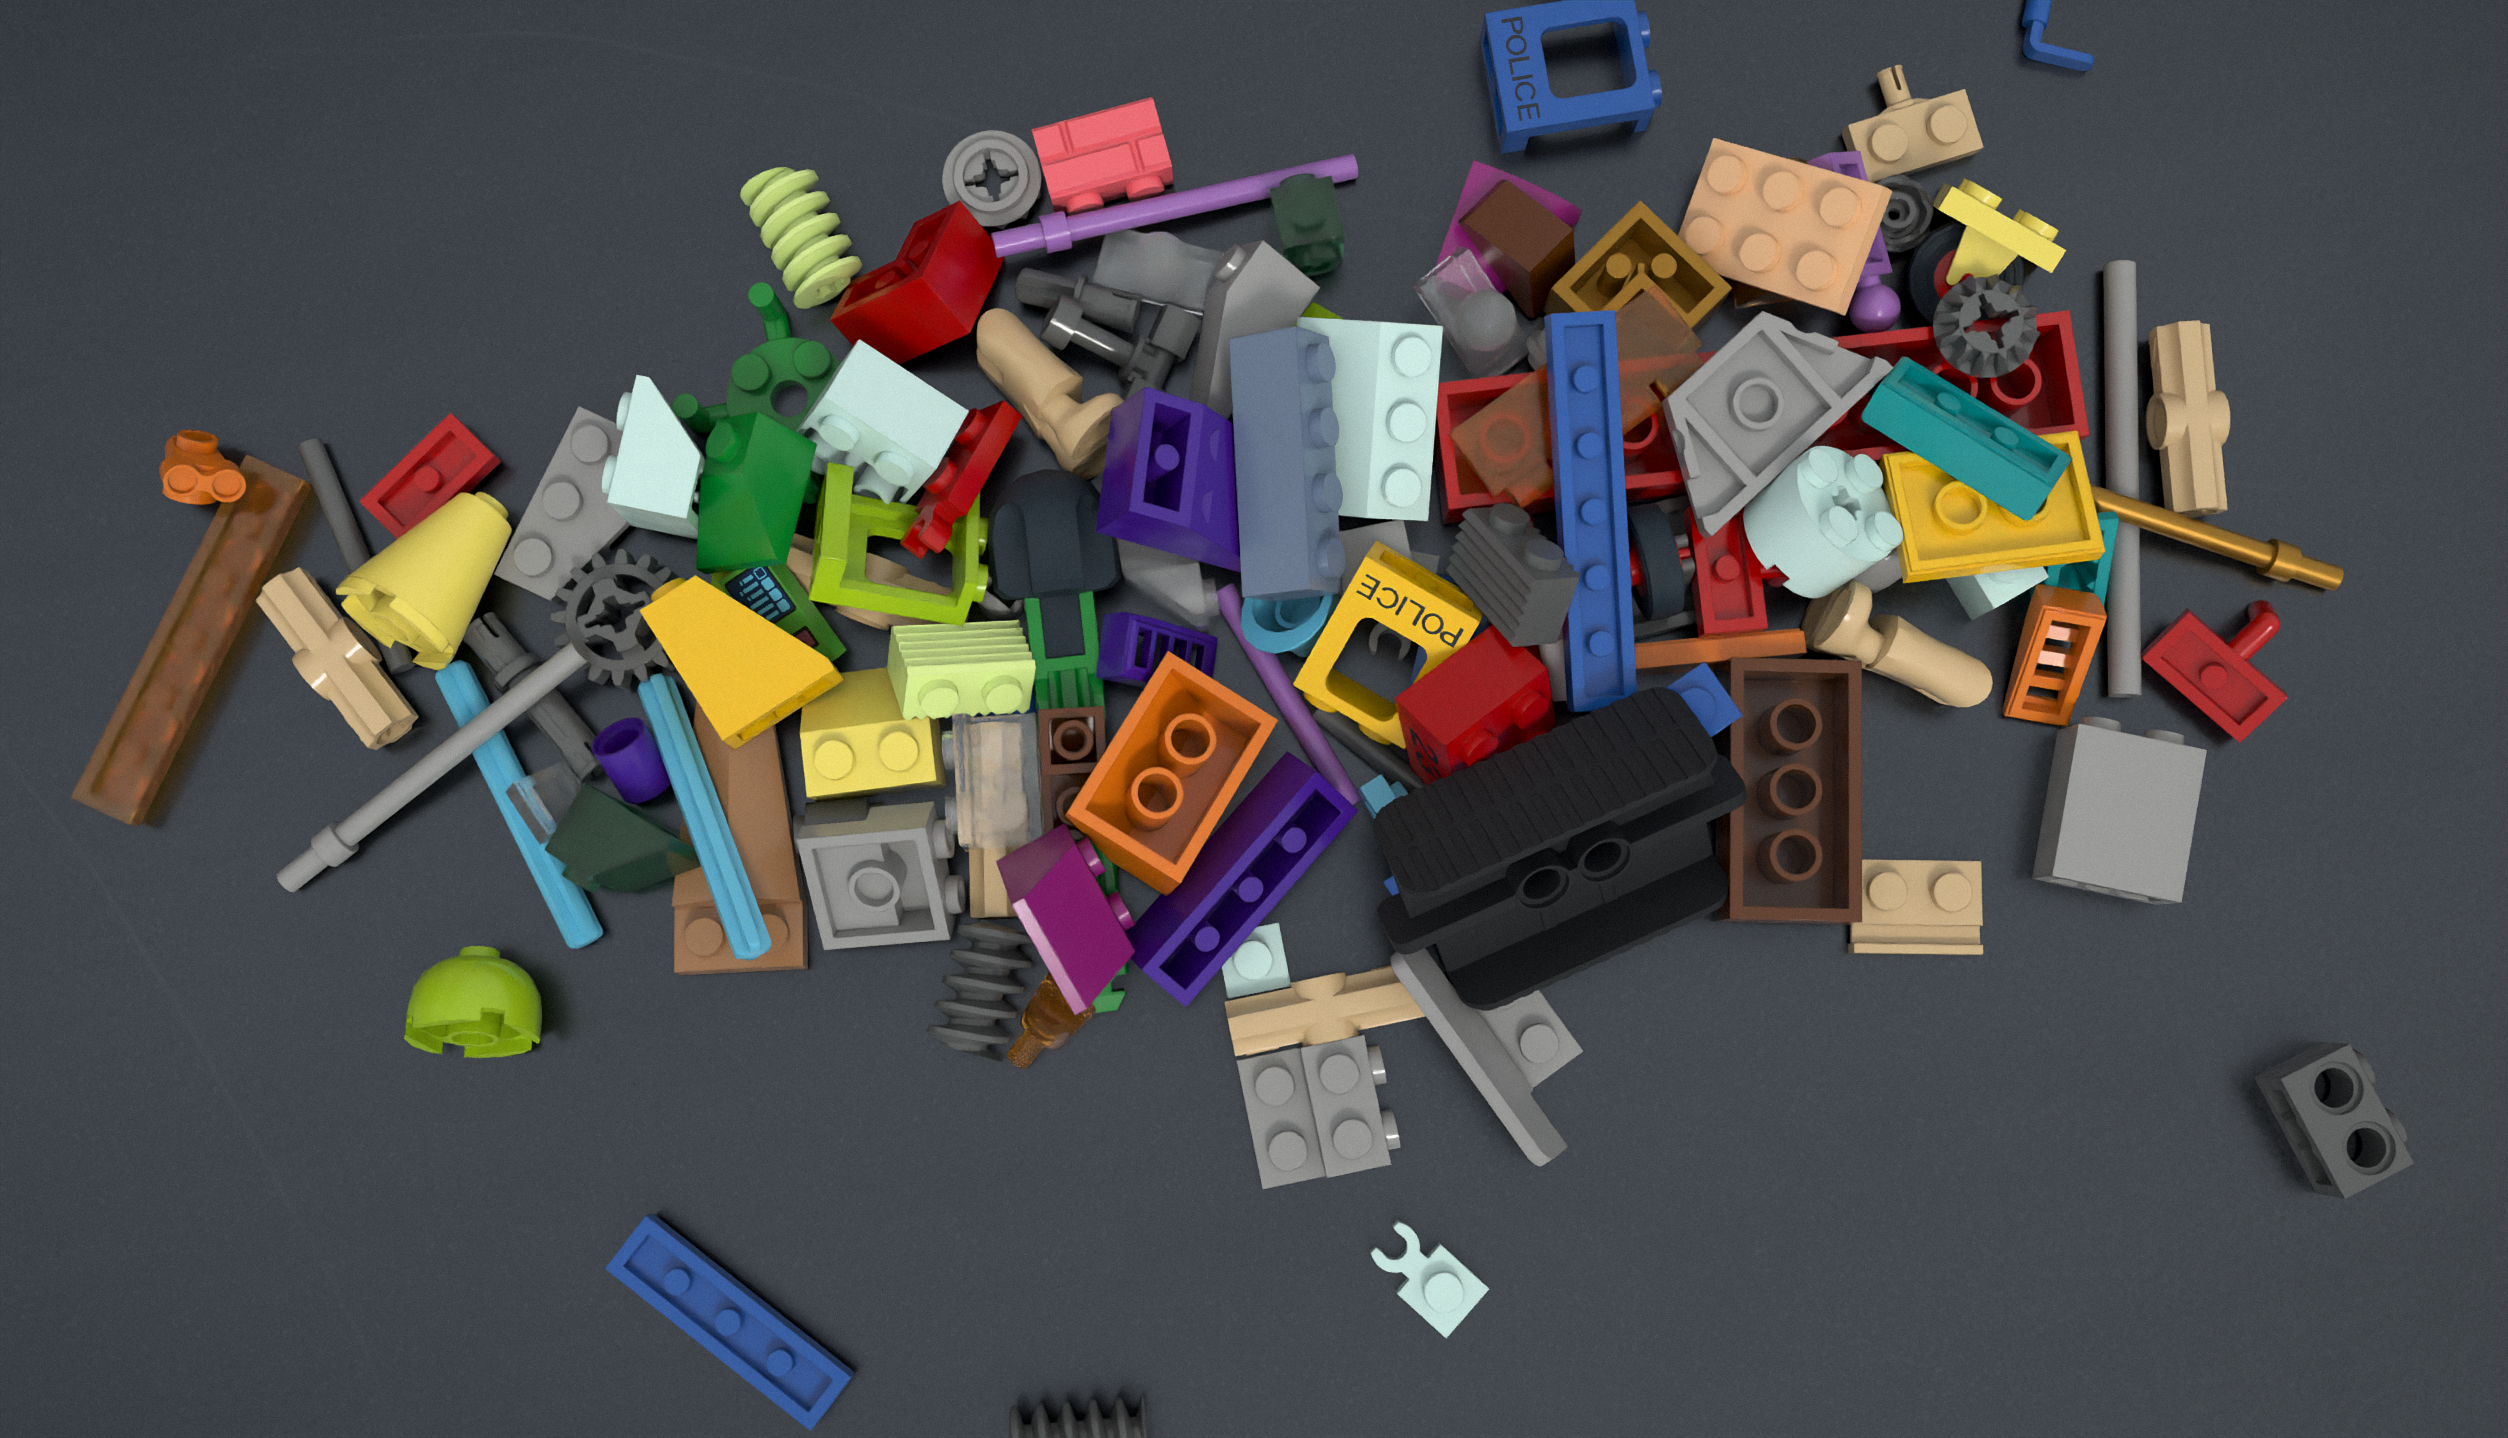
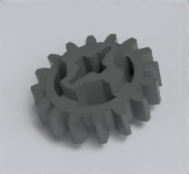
M618 549L615 556V564H611L605 557L596 553L592 555L594 571L587 574L576 567L570 570L573 579L578 584L573 591L565 588L557 589L555 594L567 602L566 611L550 614V620L566 627L567 632L559 635L554 640L557 647L562 649L574 640L589 655L590 660L577 671L580 672L590 666L588 679L600 685H603L612 673L614 686L621 689H629L632 674H635L641 682L647 683L650 681V676L654 675L652 668L656 665H660L670 671L676 668L657 638L651 645L654 633L639 611L652 603L651 595L659 587L679 577L672 569L665 567L656 573L658 560L651 555L644 553L635 565L633 555L625 549ZM633 579L645 582L654 591L648 593L644 590L637 594H632L630 588L624 584L623 580ZM594 595H595V598H594V600H593V602H592V605H591V607H590L588 613L586 614L587 607H588L590 601L592 600V598H593ZM625 607L634 612V614L625 618L627 629L621 631L613 627V625L622 620L620 610ZM614 644L617 652L622 654L624 660L604 658L593 647L598 645L603 648Z

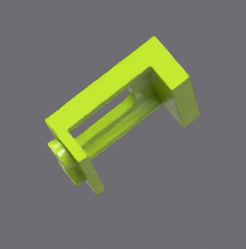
M828 462L816 506L809 600L964 626L972 601L979 603L983 601L988 581V565L979 563V555L982 556L986 548L989 518L980 517V492L967 515L958 517L952 526V535L944 547L953 556L952 593L942 595L878 584L870 581L865 574L867 538L878 535L901 540L908 527L919 516L914 511L917 506L892 501L888 505L881 499L852 494L854 467Z

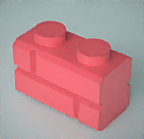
M1152 97L1031 129L1054 213L1064 211V213H1068V216L1099 210L1104 208V202L1128 196L1130 202L1158 197L1164 192L1163 186L1174 184L1171 159Z

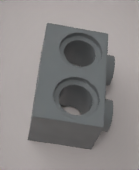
M2321 1042L2254 1076L2316 1194L2346 1199L2414 1164L2404 1145L2408 1141L2404 1126L2392 1111L2384 1108L2372 1086L2376 1081L2372 1067L2359 1051L2352 1049L2350 1044ZM2324 1071L2330 1080L2331 1090L2328 1098L2321 1103L2316 1096L2314 1086L2317 1076ZM2356 1130L2362 1140V1151L2359 1157L2352 1161L2347 1153V1141L2349 1136Z

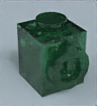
M1298 174L1282 180L1279 183V187L1271 188L1269 214L1278 253L1307 277L1323 274L1339 267L1343 263L1345 233L1332 176L1316 179L1314 174Z

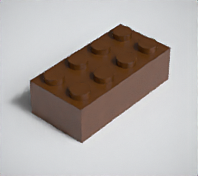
M1731 657L1716 668V677L1743 716L1716 734L1717 754L1725 756L1743 779L1747 800L1740 808L1716 818L1715 858L1727 874L1729 891L1728 898L1723 906L1715 910V921L1835 925L1861 923L1862 661Z

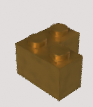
M1640 200L1551 288L1542 310L1547 315L1553 313L1615 310L1616 323L1631 310L1662 341L1676 352L1719 309L1732 287Z

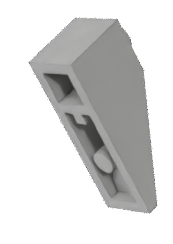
M1264 240L1242 244L1241 247L1237 244L1233 245L1215 266L1213 275L1218 279L1206 297L1189 400L1206 405L1227 420L1233 413L1229 338L1293 327L1297 322V317L1302 315L1320 289L1318 285Z

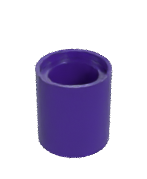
M633 717L619 720L606 727L594 739L591 750L625 802L637 804L648 801L662 793L670 785L671 782L657 743L640 718Z

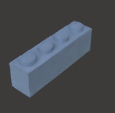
M1294 326L1229 338L1242 597L1276 602L1343 594L1342 575L1346 568V554L1340 541L1338 510L1342 505L1343 493L1341 483L1336 476L1335 445L1339 438V424L1333 411L1331 386L1336 364L1333 351L1329 346V337Z

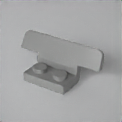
M1425 948L1407 955L1395 952L1391 956V965L1396 976L1527 1158L1535 1165L1543 1166L1558 1156L1568 1145L1534 1100L1531 1092L1535 1086L1581 1054L1583 1050L1539 990L1534 991L1533 994L1521 997L1506 1006L1503 1005L1490 1011L1474 1009L1461 1001L1454 986L1451 985Z

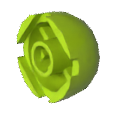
M486 946L464 947L460 950L459 956L445 958L425 970L414 985L406 1012L404 1039L413 1047L441 1055L443 1053V1042L464 1046V1057L469 1058L506 1057L522 1054L531 1050L532 1041L537 1044L540 1042L542 1025L541 996L529 974L516 963L500 958V951Z

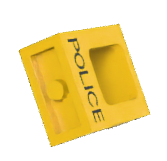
M1376 540L1358 568L1294 681L1293 686L1304 691V697L1315 707L1330 713L1339 711L1358 722L1360 730L1372 740L1386 745L1394 743L1405 749L1406 745L1396 704L1332 668L1357 623L1363 618H1373L1425 649L1427 660L1413 682L1414 684L1465 646L1484 614L1461 588Z

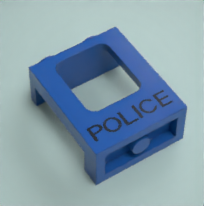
M1563 0L1485 13L1480 43L1501 154L1525 150L1528 139L1532 136L1625 121L1632 122L1633 132L1646 131L1655 108L1661 106L1662 93L1658 72L1656 69L1648 70L1644 49H1648L1650 46L1648 17L1644 10L1637 11L1635 0ZM1613 22L1625 89L1569 98L1554 96L1549 86L1541 37L1547 32Z

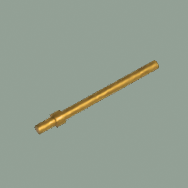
M2090 484L2096 513L2115 511L2121 522L2254 565L2259 574L2282 582H2287L2294 578L2334 591L2343 580L2344 571L2342 567L2303 555L2299 546L2275 538L2264 542Z

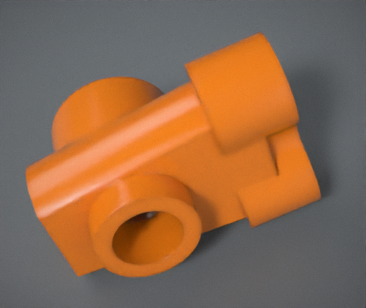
M190 429L180 430L177 436H171L166 442L164 450L166 459L159 467V476L163 483L162 493L172 500L196 505L212 504L216 500L233 502L244 494L246 481L239 467L234 462L225 460L218 451L219 438L211 433Z

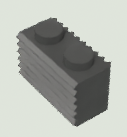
M1498 503L1492 507L1469 508L1462 514L1465 520L1458 525L1462 531L1455 536L1458 542L1451 547L1455 553L1448 558L1451 564L1445 568L1446 572L1512 647L1557 643L1581 573L1573 570L1574 565L1566 563L1568 558L1563 557L1564 552L1558 545L1546 540V536L1539 534V529L1533 528L1534 523L1529 522L1530 517L1528 513L1520 507L1507 503Z

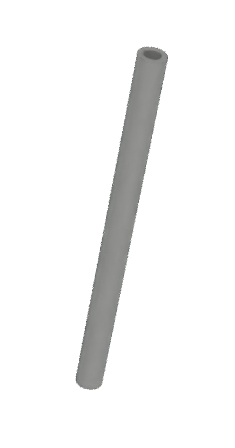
M2117 260L2103 265L2106 489L2139 500L2136 262ZM2119 521L2107 585L2108 697L2133 698L2142 696L2140 528Z

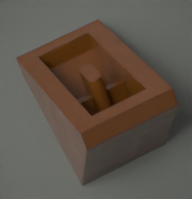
M1507 179L1500 180L1458 221L1527 317L1534 318L1543 309L1551 288L1575 265L1573 228Z

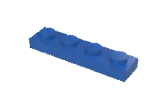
M653 1213L643 1218L605 1268L809 1431L818 1424L855 1375L854 1371Z

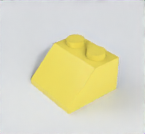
M887 667L840 673L844 681L802 707L800 739L806 795L808 798L814 801L875 797L946 787L939 718L933 719L927 716L920 720L915 716L910 721H907L902 716Z

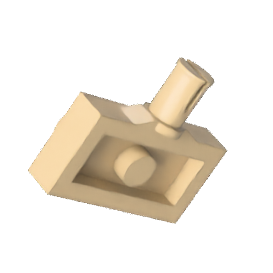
M1895 65L1892 69L1889 67L1878 72L1876 78L1879 80L1887 109L1878 116L1849 124L1841 131L1847 151L1861 152L1868 182H1877L1892 175H1910L1974 155L1983 149L1984 146L1966 90L1962 89L1933 99H1912L1902 65Z

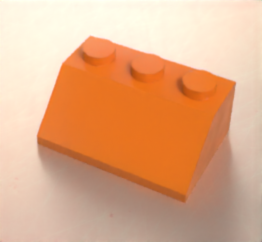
M1168 651L1065 816L1112 863L1165 896H1168L1183 880L1278 722V719Z

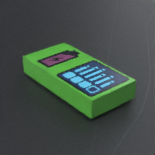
M786 564L735 570L718 581L728 596L821 653L831 662L846 651L844 645L814 603L809 600V596Z

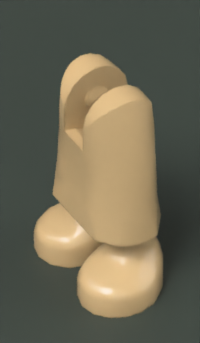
M994 308L985 312L978 322L976 333L978 366L1021 413L1037 438L1046 441L1055 453L1057 461L1064 471H1070L1085 480H1089L1103 472L1111 412L1122 404L1124 400L1118 394L1104 393L1081 404L1082 376L1051 352L1010 311Z
M1854 579L1848 581L1845 585H1842L1827 596L1812 598L1809 603L1800 631H1804L1806 648L1816 653L1839 656L1847 660L1862 661V669L1893 679L1943 705H1952L1959 708L1974 706L1985 700L1991 692L1993 684L1991 673L1980 660L1927 635L1899 616L1876 614L1868 621L1872 609V591L1866 585Z

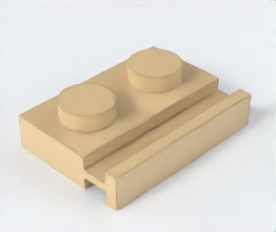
M1862 860V922L1848 924L1850 925L1848 953L1983 955V945H1980V926H1983L1981 861Z

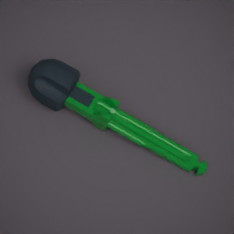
M1043 469L1020 476L1000 493L989 514L987 541L993 591L1002 599L1024 601L1029 652H1032V660H1035L1036 666L1033 688L1037 724L1039 709L1104 706L1106 721L1108 720L1104 679L1096 678L1100 642L1094 592L1114 587L1121 578L1117 538L1096 532L1101 494L1095 486L1070 471ZM1105 723L1106 749H1107V748H1108V741H1107V732H1106V723ZM1091 842L1106 872L1096 877L1099 885L1106 896L1115 891H1118L1120 894L1117 865L1112 863ZM1128 961L1116 975L1129 973ZM1112 979L1090 1004V1008L1094 1013L1118 1010L1125 995L1124 988L1112 989Z

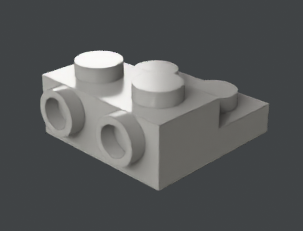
M934 802L871 807L866 820L807 825L802 826L796 841L824 950L950 940L957 915L964 913L966 910V887L962 875H950L947 858H952L955 850L953 826L950 819L938 820Z
M1363 1034L1306 1047L1302 1046L1237 1060L1263 1189L1324 1176L1329 1178L1391 1165L1388 1150L1400 1148L1397 1125L1393 1109L1380 1111L1375 1085L1387 1083L1384 1063L1379 1045L1367 1047Z

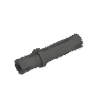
M489 612L483 616L486 623L483 624L480 618L474 620L468 626L462 640L472 648L495 676L493 685L501 694H505L542 665L543 662L535 653H526L499 621V617L494 612ZM556 688L552 689L524 711L570 765L582 783L588 782L593 778L591 772L598 776L604 771L591 750L596 736Z

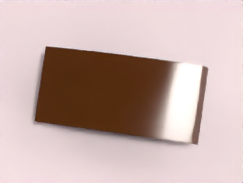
M1104 706L1039 709L1038 735L1043 835L1065 823L1074 840L1084 839L1086 836L1065 815L1106 751Z

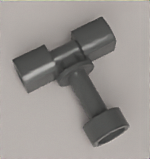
M1060 293L1043 322L1038 339L1059 350H1063L1068 342L1072 341L1119 365L1117 379L1127 383L1121 395V398L1126 401L1145 386L1167 393L1161 388L1173 363L1177 364L1185 359L1201 320L1179 307L1167 304L1160 308L1148 337L1137 334L1133 341L1129 343L1082 319L1084 305Z

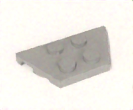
M1764 311L1749 321L1661 402L1698 532L1705 539L1713 536L1893 369L1888 361L1876 356L1868 359L1837 346L1839 341L1816 332H1801L1791 322Z

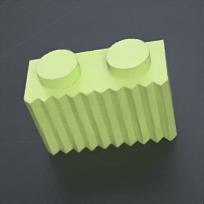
M1019 620L964 623V626L928 624L891 627L887 670L902 716L907 721H910L915 716L920 720L927 716L933 719L942 717L947 719L953 714L960 718L966 713L973 717L979 712L983 716L990 712L995 713L997 716L1005 713L1010 715L1016 710L1023 714L1029 709L1036 666L1035 660H1032V652H1029V644H1026V637L1023 636V630L1020 628Z

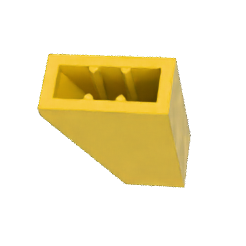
M696 575L687 581L684 578H677L662 585L651 595L652 603L639 610L722 741L735 750L844 681L838 669L827 657Z

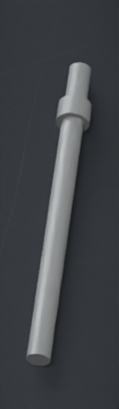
M572 640L341 823L337 821L330 822L311 838V847L276 874L279 883L289 892H295L328 865L338 867L358 851V842L586 664L590 658L585 649L578 642Z

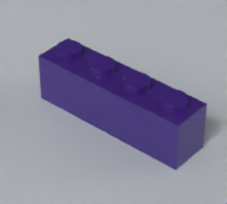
M1286 751L1203 845L1181 883L1168 896L1161 893L1136 921V925L1129 929L1126 934L1135 950L1130 959L1177 1001L1187 1007L1354 817L1358 810L1316 770Z

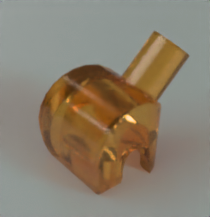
M1049 971L1021 1015L1020 1024L1025 1030L1007 1052L1008 1059L1017 1067L1027 1069L1044 1046L1049 1049H1059L1065 1045L1092 1018L1096 1008L1090 1004L1086 1010L1074 1015Z

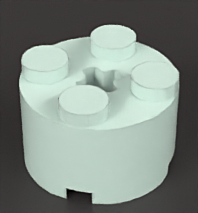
M1829 446L1810 448L1796 458L1765 486L1753 500L1745 505L1743 513L1745 532L1758 560L1766 569L1776 564L1790 578L1782 585L1792 592L1808 598H1821L1829 595L1885 558L1892 549L1903 541V530L1896 518L1892 516L1888 499L1881 488L1883 474L1880 467L1867 455L1858 454L1853 458L1849 454Z

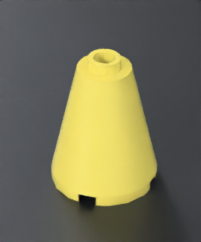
M477 492L475 495L459 493L345 577L335 589L336 595H348L342 602V607L365 631L383 645L391 648L396 640L419 652L412 662L434 670L446 668L458 650L512 533L511 526L506 520L509 516L507 510L500 502L486 493Z

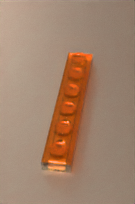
M247 454L239 467L246 481L244 494L236 501L221 503L71 798L126 824L140 826L312 487L310 483Z

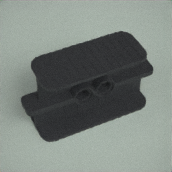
M1651 687L1650 689L1639 690L1630 694L1631 696L1622 700H1616L1604 708H1598L1588 715L1580 716L1571 720L1570 723L1553 728L1543 735H1537L1525 743H1519L1507 751H1501L1492 755L1489 759L1481 760L1464 770L1461 769L1452 773V775L1446 778L1438 779L1428 786L1413 790L1410 794L1395 798L1392 802L1383 806L1376 814L1373 830L1387 858L1399 893L1383 900L1378 907L1377 913L1394 950L1400 954L1407 955L1433 945L1461 1001L1471 1008L1490 1011L1503 1005L1506 1006L1521 997L1533 994L1534 991L1541 988L1544 989L1553 985L1554 982L1561 979L1564 980L1581 970L1584 971L1591 968L1592 965L1611 959V957L1619 953L1622 954L1629 951L1631 948L1649 942L1659 935L1667 934L1671 930L1687 925L1697 918L1705 917L1722 907L1728 898V878L1713 855L1706 822L1740 808L1747 800L1746 788L1743 779L1725 756L1717 754L1713 739L1678 693L1664 687Z

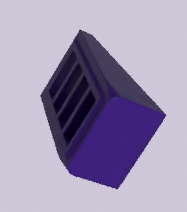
M1130 612L1104 614L1096 678L1145 688L1155 672L1153 671L1157 639L1162 640L1159 664L1168 651L1173 654L1175 643L1180 644L1178 657L1190 664L1192 647L1197 648L1195 668L1213 678L1218 637ZM1139 635L1144 636L1140 667L1135 666Z

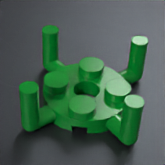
M759 282L754 284L748 293L750 302L762 317L767 342L754 348L748 354L740 356L734 362L727 390V402L703 407L694 396L687 393L678 395L673 401L672 409L675 415L695 433L711 432L715 428L717 419L757 411L796 432L841 364L823 344L791 337L786 308L772 287L767 283ZM793 386L805 389L808 394V402L800 414L785 417L777 413L775 403L781 391ZM812 470L809 474L802 501L807 504L817 502L821 490L819 473Z

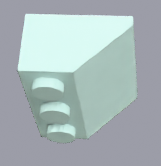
M1297 317L1298 327L1329 337V346L1335 357L1336 370L1334 378L1331 380L1333 411L1339 424V438L1335 445L1336 476L1341 483L1343 493L1342 505L1338 510V515L1428 521L1443 326Z

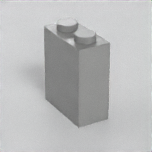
M2082 717L2081 724L2058 730L2032 879L2155 905L2182 903L2207 750L2184 745L2185 736L2174 732L2145 730L2144 737L2121 732L2122 723L2100 717Z

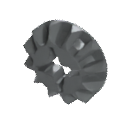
M1998 274L1977 278L1969 276L1952 287L1937 305L1933 318V333L1936 345L1947 362L1967 375L1980 378H1993L2005 375L2015 370L2030 357L2029 354L2040 335V332L2037 331L2035 318L2038 307L2030 305L2023 295L2022 285H2010L2000 280ZM1979 307L1985 310L1989 318L1999 316L2002 319L2007 317L2008 321L1995 332L1996 341L1991 340L1987 331L1978 333L1975 330L1968 333L1964 332L1981 317Z

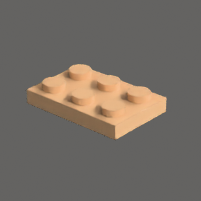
M1713 138L1678 236L1721 277L1845 316L1892 191L1879 184Z

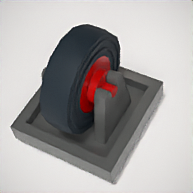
M1688 494L1627 509L1634 640L1697 625L1691 583L1695 572V563L1693 558H1691L1688 548L1689 543L1685 533L1683 511L1691 507Z

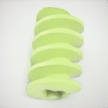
M778 167L764 171L749 179L742 187L740 197L745 205L750 206L749 215L755 226L761 228L760 237L765 246L773 249L771 259L777 269L784 271L782 280L788 291L795 292L794 304L797 308L809 309L819 306L839 295L850 284V278L860 271L863 264L858 256L839 258L850 248L852 243L848 235L828 236L841 223L836 213L817 215L827 207L830 200L824 191L808 193L819 181L816 172L809 169L795 172L794 169Z

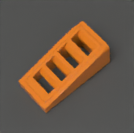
M2043 584L2035 586L2027 610L2002 709L2004 716L2068 726L2107 619V614L2101 600L2096 594ZM2046 638L2071 642L2070 648L2044 644ZM2037 663L2065 667L2063 673L2035 668ZM2029 686L2058 690L2059 692L2057 699L2027 694Z

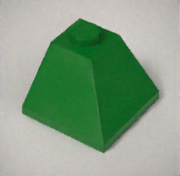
M758 411L717 419L715 428L707 439V458L700 483L696 570L704 574H713L787 563L817 447L816 443Z

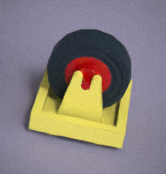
M1964 178L1958 189L1944 182L1933 200V206L1958 221H1951L1931 231L1914 250L1907 269L1909 296L1917 312L1933 326L1934 314L1942 297L1952 287L1969 276L1977 278L1998 274L2000 280L2010 285H2022L2023 288L2024 262L2022 257L2052 273L2066 252L2065 249L2052 242L2059 230L2021 209L2018 210L2013 220L1996 211L2002 198ZM1979 307L1981 317L1976 321L1998 319L2000 317L1989 318L1985 310Z

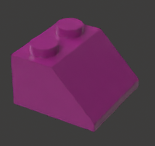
M1064 823L1000 858L996 863L1013 909L1074 1015H1077L1090 1006L1135 953L1126 930L1136 924L1118 891L1106 896L1099 885L1096 877L1106 872L1088 837L1076 842Z

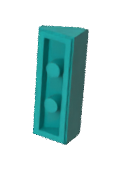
M1904 356L1901 357L1879 384L1861 417L1868 425L2027 521L2035 515L2072 460L2070 455Z

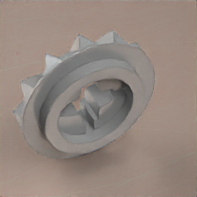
M988 130L966 137L953 148L944 165L942 183L945 196L950 205L960 200L981 226L998 227L1004 230L1009 223L1019 218H1027L1029 209L1033 206L1036 199L1040 198L1042 172L1036 155L1023 140L1007 132ZM991 159L993 167L997 169L1000 177L1010 176V181H1005L1001 184V194H998L1000 201L994 202L993 196L989 195L986 187H976V183L985 180V170L988 169L986 160Z

